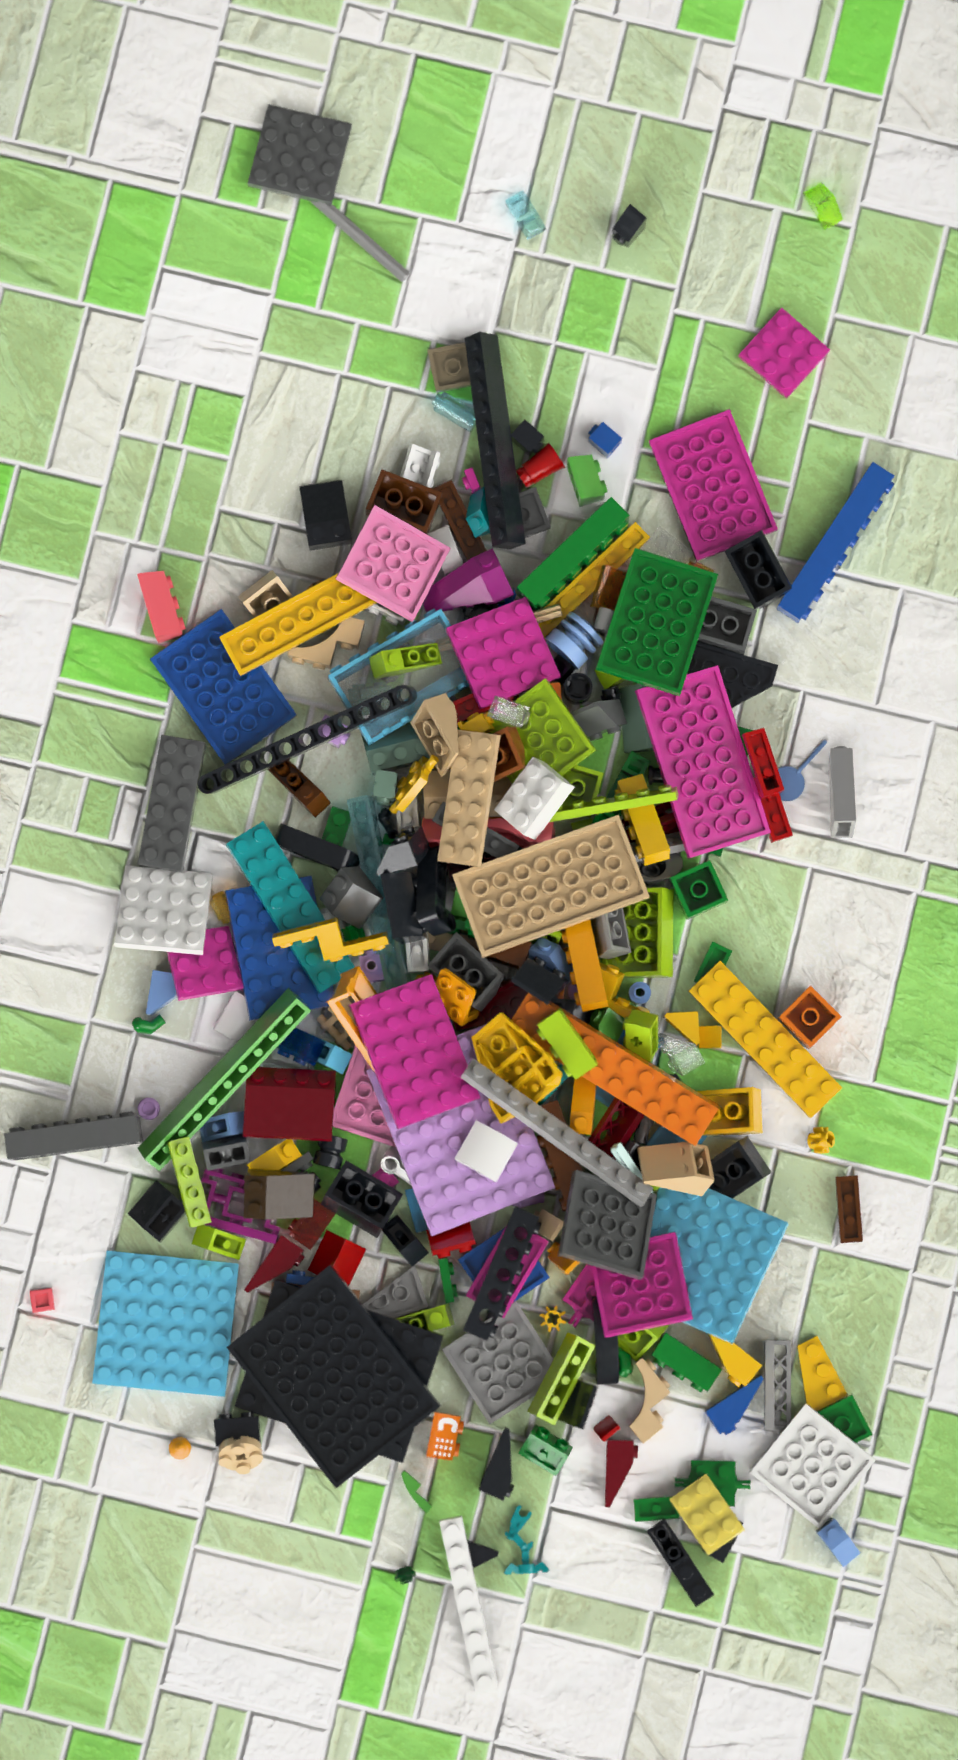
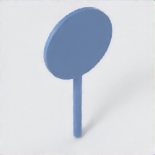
M823 740L798 769L789 766L778 769L785 789L780 793L782 801H793L802 794L805 782L800 772L827 744V740Z

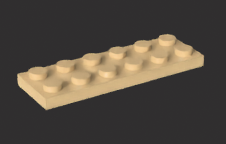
M458 730L459 754L451 765L437 861L481 867L500 735Z

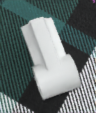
M390 1147L381 1161L382 1169L388 1174H396L410 1184L397 1148Z

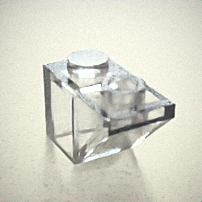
M663 1033L658 1034L660 1040L658 1046L663 1054H667L669 1058L667 1063L673 1073L676 1072L684 1076L705 1063L695 1043Z

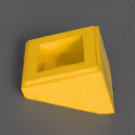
M699 1026V1048L721 1049L722 1026Z

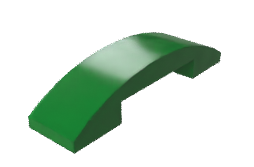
M631 751L606 799L615 797L614 790L617 789V781L639 774L644 775L651 761ZM617 810L596 814L591 824L616 815L621 817L622 812Z

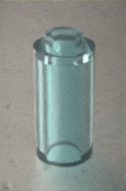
M446 392L438 393L432 402L435 412L468 432L474 429L476 426L474 409Z

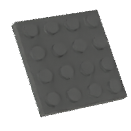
M268 104L248 179V186L332 206L352 123Z
M575 1170L572 1173L558 1255L638 1280L642 1279L657 1194L650 1193L645 1204L640 1207L598 1176Z

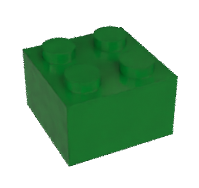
M711 860L669 879L687 920L728 901Z

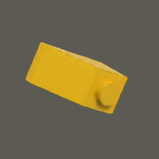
M286 1139L248 1163L247 1166L249 1169L280 1171L302 1155L293 1140Z

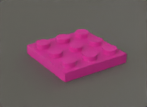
M781 307L742 350L738 357L787 399L830 352V349Z
M229 925L206 929L203 955L167 952L178 1001L238 991L244 987Z

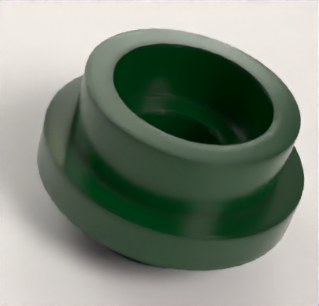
M412 1566L400 1568L395 1571L396 1576L394 1579L396 1582H400V1584L410 1583L413 1581V1577L416 1576V1571H413Z

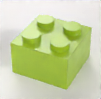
M576 765L562 775L564 779L574 786V789L562 805L568 806L571 805V802L577 800H584V803L593 801V798H596L604 773Z

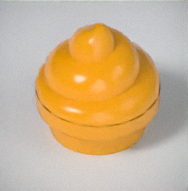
M176 1437L169 1444V1452L176 1459H184L191 1452V1444L184 1437Z

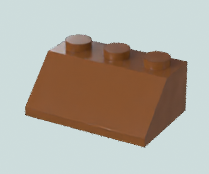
M505 727L493 733L501 736L494 782L525 768L524 745L516 727Z

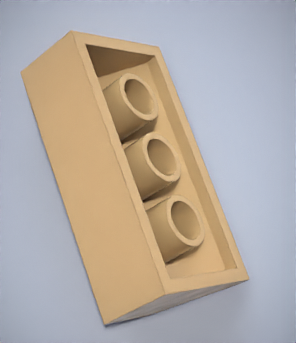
M437 769L429 773L428 782L423 787L424 819H433L442 802L446 803L451 769L442 777ZM507 776L493 783L489 817H502L494 809L511 787V781Z

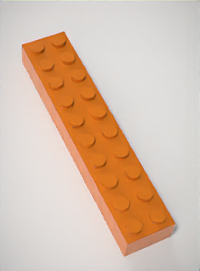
M527 993L511 1020L548 1052L554 1060L564 1065L560 1057L556 1059L549 1048L552 1046L548 1040L543 1041L537 1033L539 1028L537 1026L538 1022L561 1007L554 1003L547 1005L530 993ZM561 1008L598 1061V1065L583 1074L582 1077L696 1146L718 1111L719 1105Z

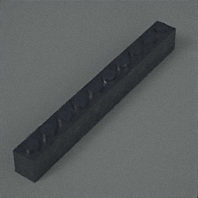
M478 332L464 338L491 542L492 547L510 550L526 544L499 341L498 335Z

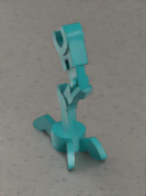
M519 1505L515 1509L510 1521L509 1532H505V1536L508 1540H513L521 1548L522 1565L516 1566L511 1563L504 1573L505 1575H511L512 1572L516 1574L538 1573L540 1570L542 1573H547L549 1568L543 1562L537 1565L529 1564V1551L532 1549L533 1541L526 1544L518 1535V1532L530 1519L532 1512L529 1511L527 1516L521 1517L519 1511L522 1506Z

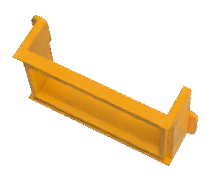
M357 966L340 974L341 979L336 991L327 1003L374 1071L358 1028L340 1003V1000L350 995L357 1002L377 994L361 968Z

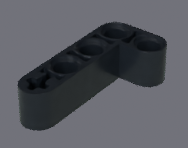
M280 824L274 837L281 849L330 867L337 872L344 867L359 866L362 857L349 849L285 824Z
M439 846L430 848V851L418 864L416 917L419 924L432 936L452 932L456 929L454 915L445 907L447 862L437 861Z

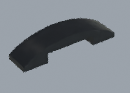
M592 1296L596 1384L619 1383L618 1335L605 1337L597 1296Z

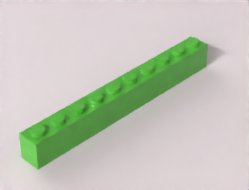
M290 988L276 1000L138 1147L139 1152L148 1163L160 1171L172 1159L168 1142L188 1136L191 1139L311 1012L304 1000Z

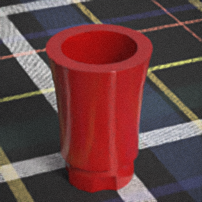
M548 442L537 454L523 463L520 468L516 469V473L526 488H528L533 483L536 484L547 476L566 467Z

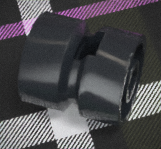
M583 673L571 674L564 684L566 700L574 705L586 703L590 699L593 689L590 678Z
M332 1135V1141H318L320 1150L316 1151L313 1163L340 1170L343 1162V1157L340 1154L345 1152L348 1140Z

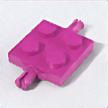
M586 1264L562 1299L575 1311L568 1322L570 1325L573 1323L572 1326L575 1328L582 1317L594 1322L592 1296H597L592 1266Z

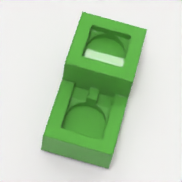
M404 1470L401 1475L408 1492L418 1506L427 1514L432 1505L416 1492L421 1484Z

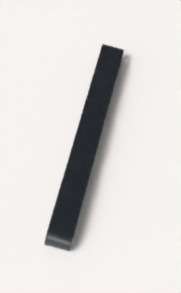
M411 685L396 686L204 774L198 780V788L205 794L218 793L412 704L417 699V691ZM403 689H407L409 692V698L406 701L401 698ZM384 698H387L390 703L386 710L381 706V701ZM364 707L370 710V715L367 719L363 718L361 713ZM344 716H348L350 719V725L347 728L342 724ZM325 725H328L331 729L327 737L322 731ZM305 734H309L311 737V743L308 746L303 742ZM287 742L292 748L289 754L284 752V745ZM266 752H270L272 755L270 763H267L264 759ZM248 760L253 765L250 772L245 769V763ZM228 769H230L233 772V778L231 781L227 780L226 778V772ZM209 778L214 781V787L211 790L206 785Z

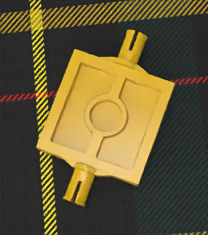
M431 755L429 759L422 756L418 762L414 761L409 769V774L406 777H401L397 783L398 792L395 795L396 800L389 807L393 814H397L398 810L404 812L428 782L429 773H431L436 763L439 762L435 755Z

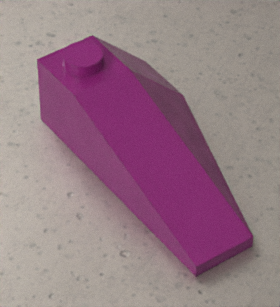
M492 548L471 558L433 584L422 604L426 613L432 609L436 611L442 609L444 612L453 610L456 607L466 606L470 608L476 604H495L514 595Z

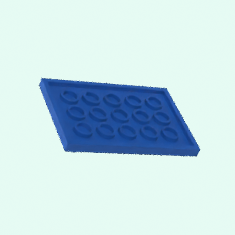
M221 609L150 658V660L226 765L294 719L297 714L262 665L242 676L239 675L219 638L223 634L235 629Z
M312 876L300 877L303 885L317 905ZM252 886L226 890L225 896L244 986L243 990L249 1021L259 1019L288 988L304 1000L310 1010L329 1007L327 1001L334 995L333 985L319 994L290 947H274L272 936L280 931Z

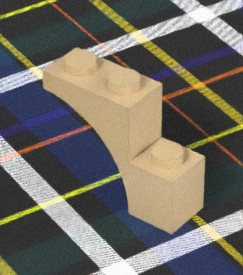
M350 617L341 622L336 631L325 641L311 647H294L288 651V658L292 659L291 662L299 665H304V662L313 664L312 667L318 670L325 671V668L331 669L337 644L341 645L340 648L348 651H353V648L359 649L365 621Z
M640 1358L635 1364L644 1382V1401L639 1414L629 1427L644 1444L664 1427L661 1424L664 1421L656 1410L652 1413L650 1409L670 1394L668 1390L670 1384L663 1376L658 1378L654 1373L657 1368L649 1359L645 1361L643 1358Z

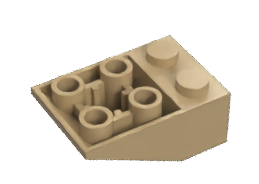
M689 1142L643 1146L637 1149L644 1184L703 1196L714 1182L708 1146L701 1144L694 1146Z

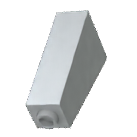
M837 746L831 748L829 754L831 838H853L856 824L853 748Z

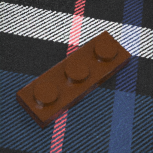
M858 1175L835 1177L840 1243L863 1242Z

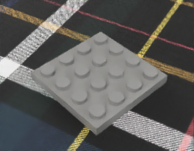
M517 1301L511 1305L504 1318L498 1316L495 1325L499 1327L494 1338L489 1337L488 1341L466 1333L442 1349L489 1424L535 1396L553 1361V1357ZM492 1317L486 1320L485 1323L490 1322Z

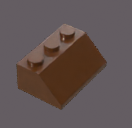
M381 469L366 506V515L369 516L372 508L376 505L428 535L443 493Z

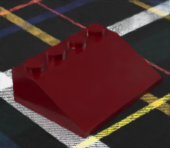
M258 1067L246 1079L243 1137L332 1141L336 1071Z

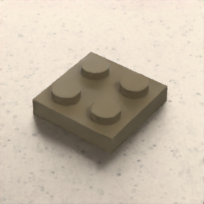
M465 342L427 350L436 393L471 386Z

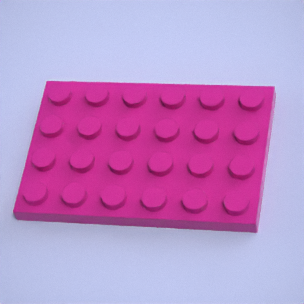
M730 409L649 440L650 447L696 562L726 551L761 530L765 535L778 530Z
M432 974L349 1005L397 1129L481 1098L476 1088L460 1078L468 1065Z

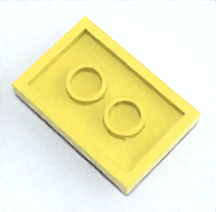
M707 1474L670 1498V1502L707 1555L745 1531Z

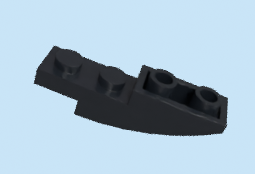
M665 1519L646 1531L695 1607H698L714 1596V1593Z

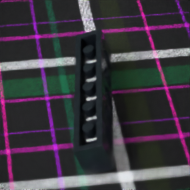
M517 1207L514 1208L463 1331L488 1341L489 1337L494 1338L499 1327L495 1325L498 1316L503 1317L507 1305L503 1303L506 1296H512L516 1286L512 1283L515 1275L520 1276L525 1265L521 1263L524 1254L529 1255L533 1243L529 1241L532 1234L537 1235L542 1223L538 1222L539 1216ZM518 1227H523L527 1231V1236L523 1240H518L514 1236V1231ZM511 1247L516 1248L519 1253L518 1258L513 1261L508 1260L505 1255L506 1250ZM506 1268L510 1272V1277L507 1281H500L497 1278V1271L499 1269ZM491 1289H498L501 1292L499 1301L492 1302L488 1298V1293ZM488 1309L492 1312L493 1317L490 1322L485 1323L480 1320L479 1314L482 1310Z

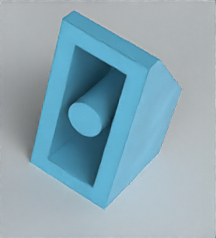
M309 1033L299 1051V1054L341 1074L344 1073L352 1057V1054Z

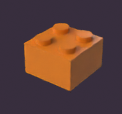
M810 985L778 1019L810 1049L842 1016Z

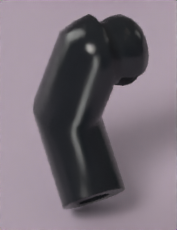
M382 808L380 813H378V820L386 830L388 837L394 839L399 833L391 818L392 812L388 808Z

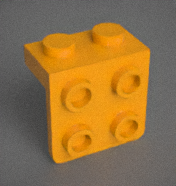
M447 968L441 969L435 984L448 1017L460 1026L477 1019L480 1011L471 1006L476 990Z

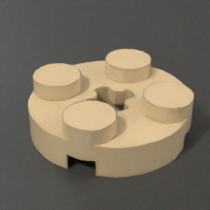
M241 1436V1440L234 1441L233 1437L228 1438L219 1446V1465L237 1471L239 1474L249 1473L250 1469L257 1467L263 1460V1450L261 1449L260 1442L248 1436Z

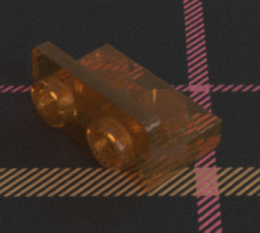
M602 565L590 607L599 610V607L615 611L627 573L607 565Z

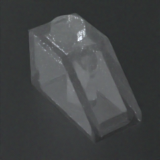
M495 695L487 716L522 728L523 724L525 725L530 717V712H528L530 707L509 698Z

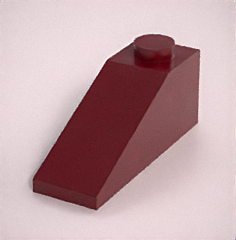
M281 1235L244 1291L249 1293L289 1271L294 1265L298 1267L305 1258L302 1255L304 1250Z
M606 1440L605 1508H610L633 1465V1458L638 1459V1445H634V1440Z

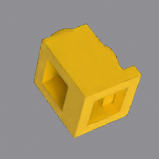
M489 712L484 714L474 713L467 718L468 722L460 721L457 723L460 730L490 733L495 730L492 725L494 720Z

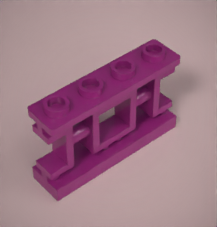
M220 1168L208 1171L204 1169L201 1182L211 1185L207 1199L208 1211H210L212 1201L224 1204L222 1216L230 1218L229 1222L210 1217L211 1223L205 1225L276 1244L281 1227L271 1225V1219L266 1220L264 1225L265 1228L272 1229L270 1234L242 1226L243 1222L252 1224L253 1219H245L242 1216L228 1213L233 1192L244 1194V1175L232 1172L231 1176L222 1174L223 1169ZM210 1175L239 1183V1188L230 1185L227 1196L215 1193L218 1182L210 1180Z

